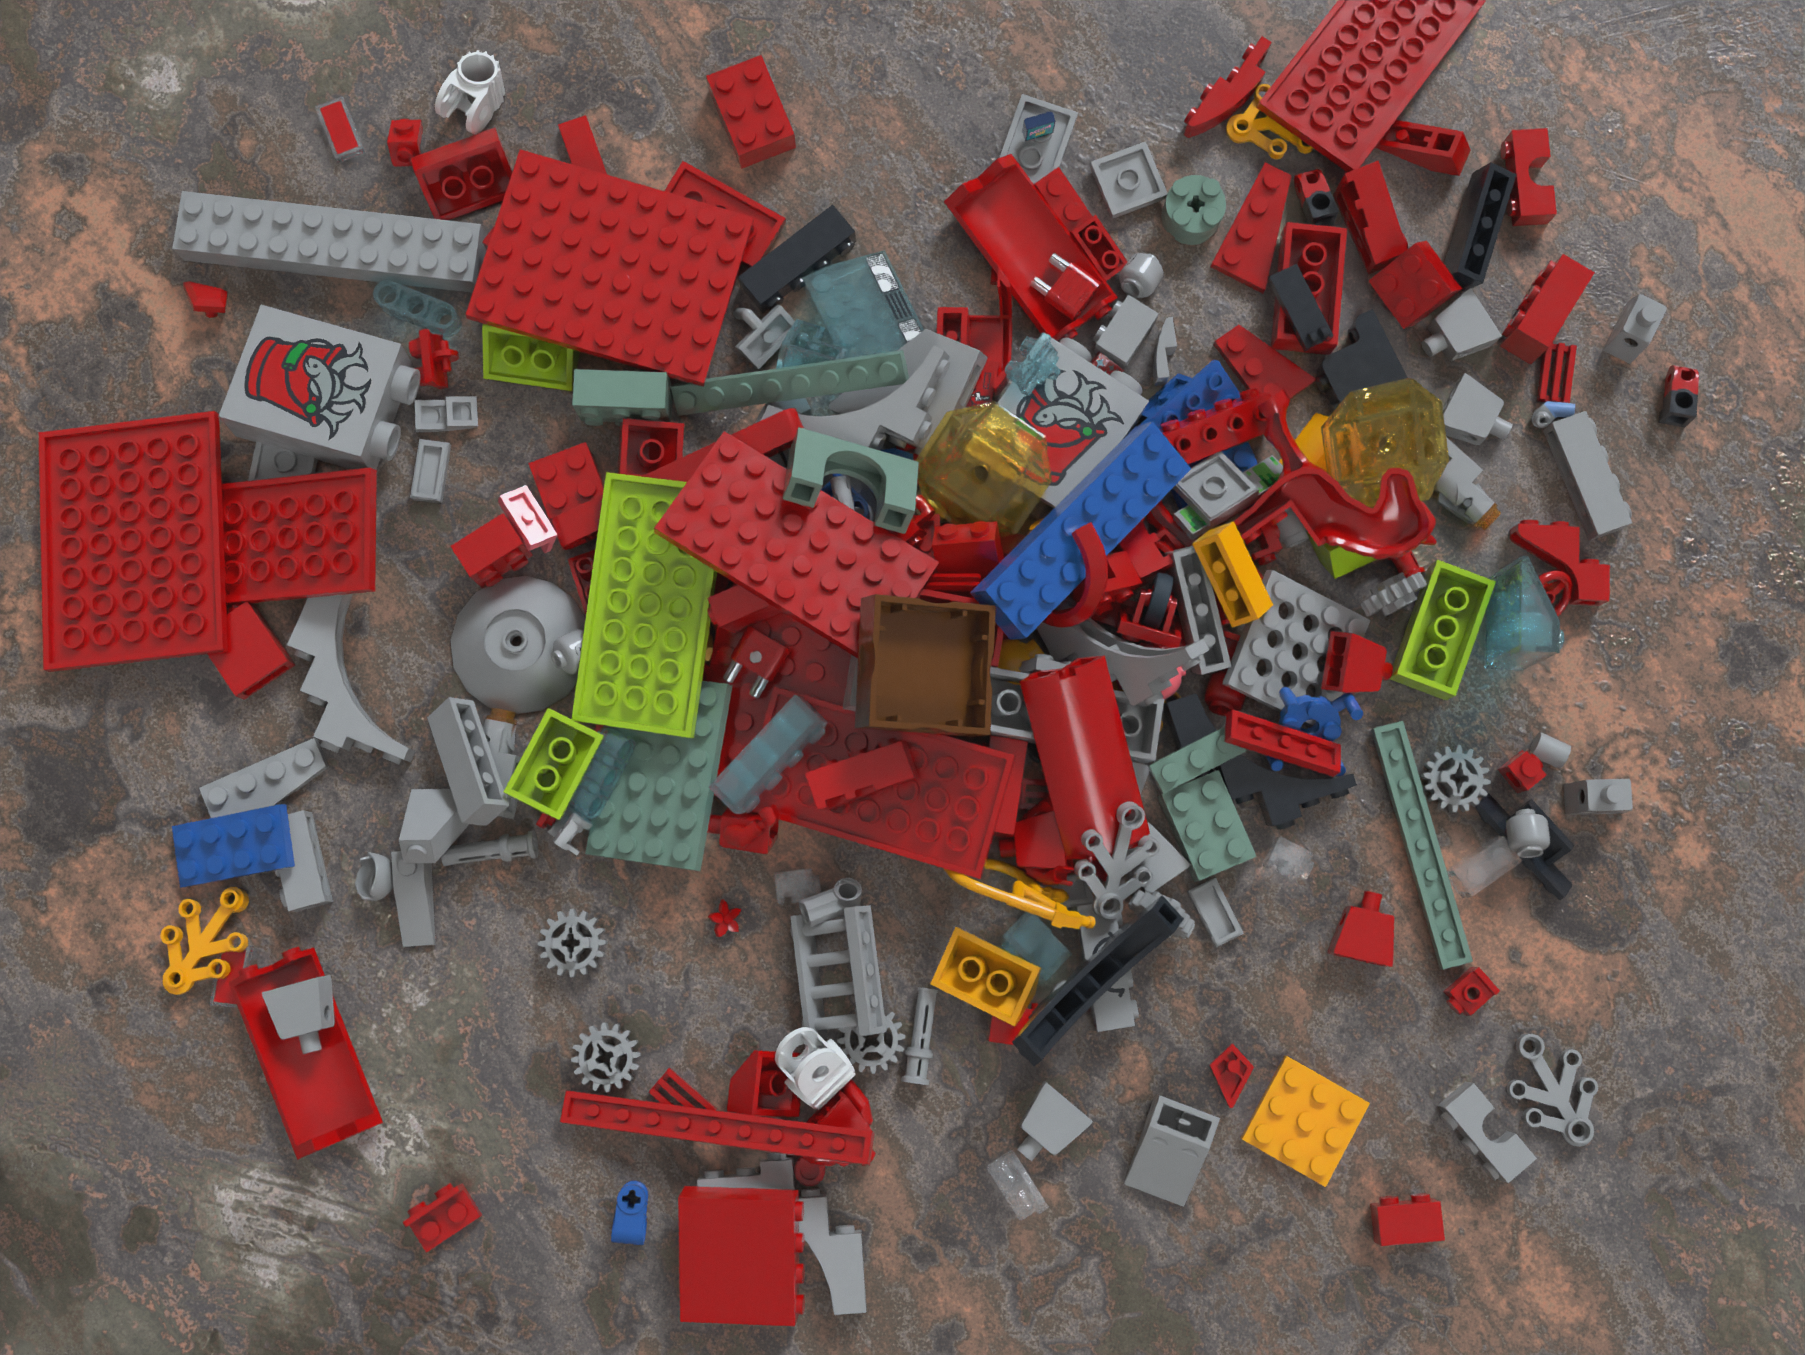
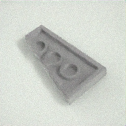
M313 738L204 785L199 789L210 817L215 818L279 805L282 803V800L294 791L301 789L329 766L318 739Z

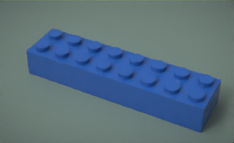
M1154 422L1136 426L970 592L979 604L996 606L995 622L1010 640L1027 638L1086 577L1082 554L1071 533L1092 522L1107 556L1191 468Z

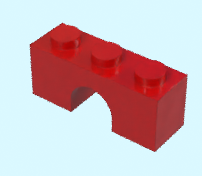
M1548 128L1512 130L1501 144V157L1506 161V170L1516 174L1507 204V214L1512 217V226L1548 224L1557 214L1554 185H1538L1531 180L1528 169L1542 168L1551 157Z

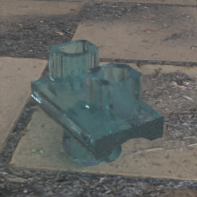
M1042 332L1038 339L1026 336L1020 348L1022 356L1026 357L1021 363L1016 360H1010L1005 367L1007 378L1018 385L1021 394L1030 396L1038 382L1043 384L1046 378L1056 380L1060 375V370L1056 366L1059 360L1058 352L1050 342L1052 338L1049 334Z

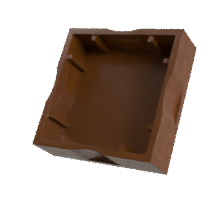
M879 594L861 598L855 728L973 737L990 735L992 709L990 666L994 653L996 606L962 602L931 603L919 598Z

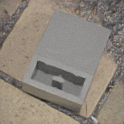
M1155 1094L1124 1184L1184 1207L1208 1154L1220 1118Z

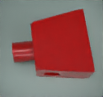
M1331 631L1321 689L1345 693L1379 691L1382 680L1390 679L1393 674V666L1391 663L1385 662L1386 648L1354 633Z
M1364 891L1361 908L1355 906H1346L1344 908L1327 954L1383 967L1393 966L1394 916L1379 912L1382 894Z

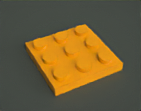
M1284 1055L1240 1139L1326 1187L1370 1103Z

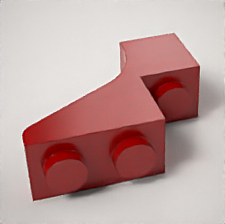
M1521 520L1520 524L1518 523L1510 529V540L1514 544L1555 569L1565 572L1571 578L1573 593L1569 602L1570 605L1601 606L1609 601L1610 565L1599 564L1597 559H1583L1579 563L1580 527L1569 526V522L1565 521L1551 522L1550 525H1539L1538 520Z

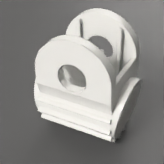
M479 50L473 53L468 52L467 55L462 56L461 60L457 62L458 68L449 74L441 86L435 102V112L443 118H449L456 108L466 113V130L474 135L480 133L486 127L494 111L500 108L499 106L504 102L503 96L505 95L499 61H495L494 55H488L487 51L482 53ZM468 95L476 98L473 104L468 100Z
M809 1027L798 1028L790 1032L780 1042L776 1050V1064L788 1077L785 1084L813 1109L820 1110L856 1075L854 1067L840 1047L832 1039L826 1042L814 1029ZM805 1044L802 1054L792 1057L795 1048Z

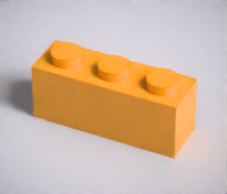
M1234 521L1208 530L1192 543L1232 628L1259 619L1273 606Z

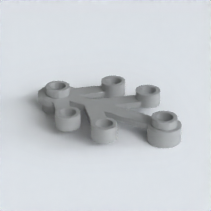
M1131 801L1121 804L1117 809L1116 817L1120 825L1112 857L1103 845L1102 836L1097 831L1089 829L1081 837L1082 844L1093 852L1108 875L1104 887L1096 877V868L1090 861L1086 859L1079 860L1074 867L1075 874L1087 883L1094 894L1092 908L1094 913L1102 919L1118 917L1123 910V900L1141 886L1149 885L1153 879L1152 872L1144 865L1139 864L1146 858L1153 857L1159 852L1160 844L1155 838L1149 835L1142 837L1139 840L1138 849L1126 857L1132 830L1139 828L1145 820L1144 810ZM1131 810V814L1125 817V814ZM1096 836L1094 843L1088 844L1089 839ZM1152 842V847L1149 850H1145L1146 845ZM1089 866L1088 871L1085 874H1081L1082 869ZM1132 870L1131 879L1119 887L1121 877ZM1145 872L1144 878L1138 880L1139 875ZM1110 899V903L1104 906L1105 902Z
M1527 1033L1521 1035L1516 1041V1050L1521 1057L1529 1059L1547 1091L1527 1086L1524 1081L1515 1079L1507 1084L1506 1091L1508 1095L1515 1099L1526 1098L1557 1107L1563 1118L1546 1116L1540 1109L1530 1107L1523 1112L1522 1118L1524 1123L1531 1127L1542 1126L1562 1133L1564 1140L1570 1145L1577 1147L1587 1145L1594 1135V1127L1588 1119L1593 1096L1598 1091L1596 1080L1590 1077L1580 1078L1576 1083V1089L1580 1096L1575 1112L1569 1103L1576 1070L1582 1063L1581 1054L1574 1049H1566L1561 1053L1560 1061L1563 1068L1558 1084L1542 1056L1545 1049L1543 1040L1535 1034ZM1527 1040L1531 1041L1533 1045L1530 1052H1526L1523 1047ZM1569 1053L1575 1055V1062L1572 1065L1567 1062V1055ZM1589 1081L1592 1088L1586 1093L1583 1090V1084ZM1517 1083L1522 1087V1092L1519 1095L1513 1093V1086ZM1535 1111L1538 1115V1120L1535 1123H1531L1529 1115ZM1576 1124L1581 1127V1133L1578 1136L1572 1133V1128Z

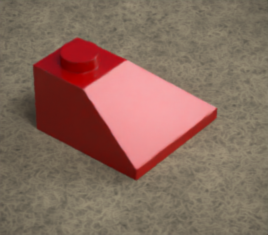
M754 1050L731 1077L727 1104L728 1112L753 1116L799 1117L801 1099L785 1084L788 1077L776 1064V1051ZM793 1052L792 1057H797L802 1053Z

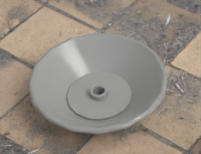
M529 576L502 579L492 587L486 586L476 592L458 614L450 640L453 668L467 692L488 708L511 714L542 711L565 698L577 684L578 673L567 674L562 669L556 668L551 659V653L553 652V643L558 637L577 629L584 631L585 617L574 598L553 582ZM519 636L522 638V642L519 646L515 647L512 645V640L514 637Z

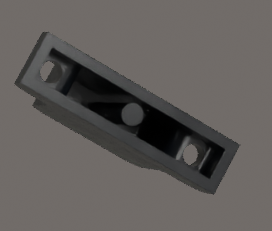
M1371 309L1362 313L1355 320L1351 328L1348 329V337L1352 345L1325 357L1317 369L1315 382L1320 392L1325 393L1330 402L1328 406L1332 417L1346 422L1350 428L1382 414H1387L1393 425L1400 429H1409L1420 424L1427 415L1374 310Z

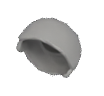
M368 852V857L360 858L362 866L357 873L355 887L361 899L378 901L383 899L393 889L392 862L385 856Z

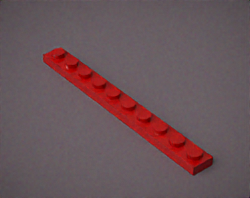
M567 1090L560 1119L561 1123L868 1166H870L875 1135L872 1131Z

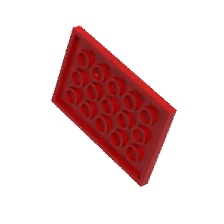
M370 467L222 484L226 606L235 605L236 603L243 604L246 601L249 603L375 592L377 470Z

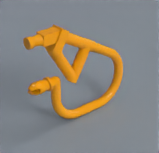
M987 858L984 869L995 870L1017 879L1018 881L1013 883L1012 893L981 883L964 874L944 869L948 876L959 885L973 892L1006 903V905L1050 920L1052 926L1060 929L1062 927L1075 929L1086 927L1092 929L1095 926V918L1093 916H1084L1079 912L1069 911L1066 906L1061 904L1069 899V894L1066 891L1058 888L1053 889L1051 886L1042 888L1034 879L1028 877L1025 871L1006 862Z

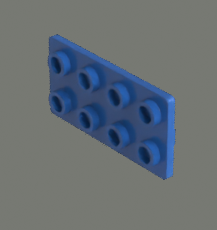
M1212 360L1193 378L1177 374L1149 399L1140 418V422H1142L1140 425L1154 422L1161 429L1162 423L1176 419L1180 422L1187 419V414L1199 409L1210 410L1214 408L1213 404L1224 399H1231L1233 401L1240 398V393L1220 362Z

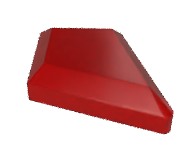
M191 281L183 282V289L193 311L205 312V316L209 318L217 317L218 313L226 312L228 291Z
M1231 1043L1209 1064L1229 1108L1234 1107L1254 1069V1066Z

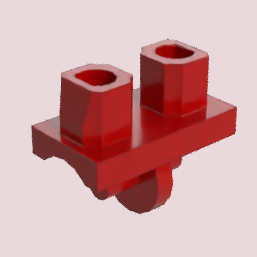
M429 329L419 330V337L408 343L411 356L416 359L422 358L423 366L415 368L420 371V386H433L438 389L449 388L447 372L452 371L451 362L459 359L458 351L449 349V342L443 340V335L430 333Z

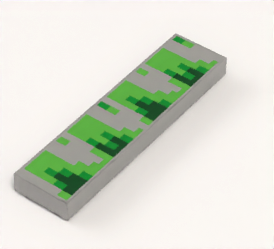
M1271 455L1244 471L1243 474L1259 489V495L1211 527L1189 505L1174 513V521L1191 540H1194L1254 504L1277 481L1282 472L1283 465Z

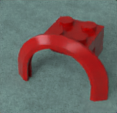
M998 270L997 274L1000 315H970L968 307H938L937 310L938 334L980 350L988 357L982 371H994L993 389L995 396H999L1009 384L1012 360V295L1010 281L1001 270Z
M1092 522L1071 533L1082 554L1086 577L1071 592L1077 605L1059 611L1054 609L1042 621L1045 624L1065 628L1078 625L1095 614L1098 618L1108 615L1114 610V604L1131 598L1134 595L1132 591L1142 584L1126 550L1106 556L1103 544Z

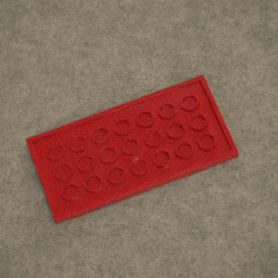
M1338 0L1262 97L1256 108L1346 172L1360 168L1470 24L1486 0Z
M724 431L654 527V533L858 658L861 598L874 594L918 598L937 569L939 562L884 528L875 526L874 522L820 490L814 508L783 500L787 469Z
M778 687L773 688L740 808L758 813L762 808L776 804L780 813L779 820L978 879L982 878L1016 755L943 734L855 728L856 711L846 710L841 705ZM896 737L897 742H907L919 778L831 810H817L805 776L806 772L818 769V765L833 759H837V762L848 759V754L866 748L867 752L878 749V743Z

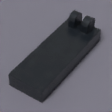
M1295 264L1269 276L1268 282L1303 351L1305 352L1315 345L1331 340L1334 335L1298 265Z

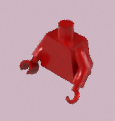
M1048 796L1025 813L1022 821L1016 822L1015 838L999 841L1000 855L1002 858L1016 857L1017 866L1024 869L1028 877L1044 885L1060 884L1072 886L1073 882L1067 881V874L1074 873L1073 859H1066L1050 796Z
M776 804L764 807L758 813L742 809L740 805H729L722 816L710 814L707 833L720 834L719 845L721 847L768 854L778 838L780 813Z
M851 1079L820 1110H817L806 1123L872 1131L870 1126L872 1125L873 1117L868 1098ZM872 1149L871 1161L874 1159L875 1154H876L873 1149ZM801 1156L810 1164L831 1167L837 1163L845 1167L849 1164Z

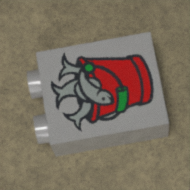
M260 305L221 408L219 418L236 437L262 442L270 447L283 448L293 451L295 454L306 457L311 456L316 460L348 469L371 467L377 470L380 458L390 461L398 449L401 429L399 425L393 424L400 403L411 405L415 400L420 385V371L413 368L412 362L400 343Z
M1046 334L965 448L959 469L1037 520L1045 518L1135 428L1149 400L1141 396L1142 387L1130 375L1121 371H1113L1108 375L1090 363L1092 359L1091 354L1079 342L1070 338H1062L1058 342Z

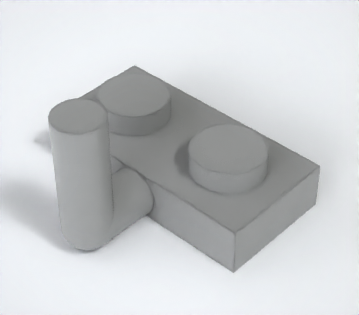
M778 304L762 320L752 310L738 307L733 312L736 319L744 320L752 328L735 347L755 369H759L800 327L784 308Z

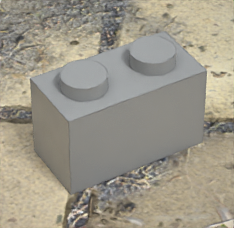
M1130 295L1126 297L1123 303L1118 300L1109 314L1112 318L1111 322L1107 327L1101 325L1093 338V341L1096 342L1093 352L1097 354L1100 351L1125 370L1154 326L1159 313Z

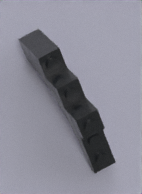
M1197 693L1163 704L1177 750L1216 731L1206 716ZM1241 754L1215 767L1216 771L1219 770L1231 799H1235L1236 804H1240L1254 799L1253 793H1256L1266 826H1276L1277 830L1295 825L1294 819L1302 817L1299 804L1302 805L1303 809L1320 804L1319 798L1330 795L1331 799L1339 798L1350 794L1348 788L1357 786L1354 774H1344L1324 779L1295 778L1280 775L1260 767ZM1211 769L1195 778L1203 777L1207 774H1210L1213 772V770Z
M1163 895L1112 934L1098 952L1077 967L1067 981L1042 1000L1028 1017L1029 1021L1012 1043L1019 1053L1033 1066L1044 1059L1070 1027L1108 989L1176 931L1184 918Z

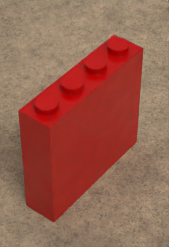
M684 1186L678 1197L680 1322L771 1326L796 1325L799 1314L803 1315L805 1309V1295L799 1294V1284L804 1283L805 1265L799 1263V1253H803L805 1242L804 1233L799 1232V1221L804 1219V1201H799V1190Z

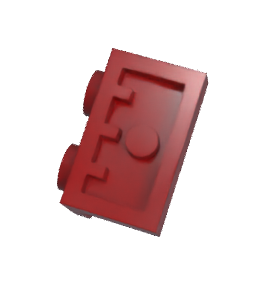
M449 1183L434 1193L437 1197L435 1201L429 1205L422 1201L407 1211L410 1217L402 1223L405 1227L410 1226L426 1253L482 1216L463 1183L456 1187Z

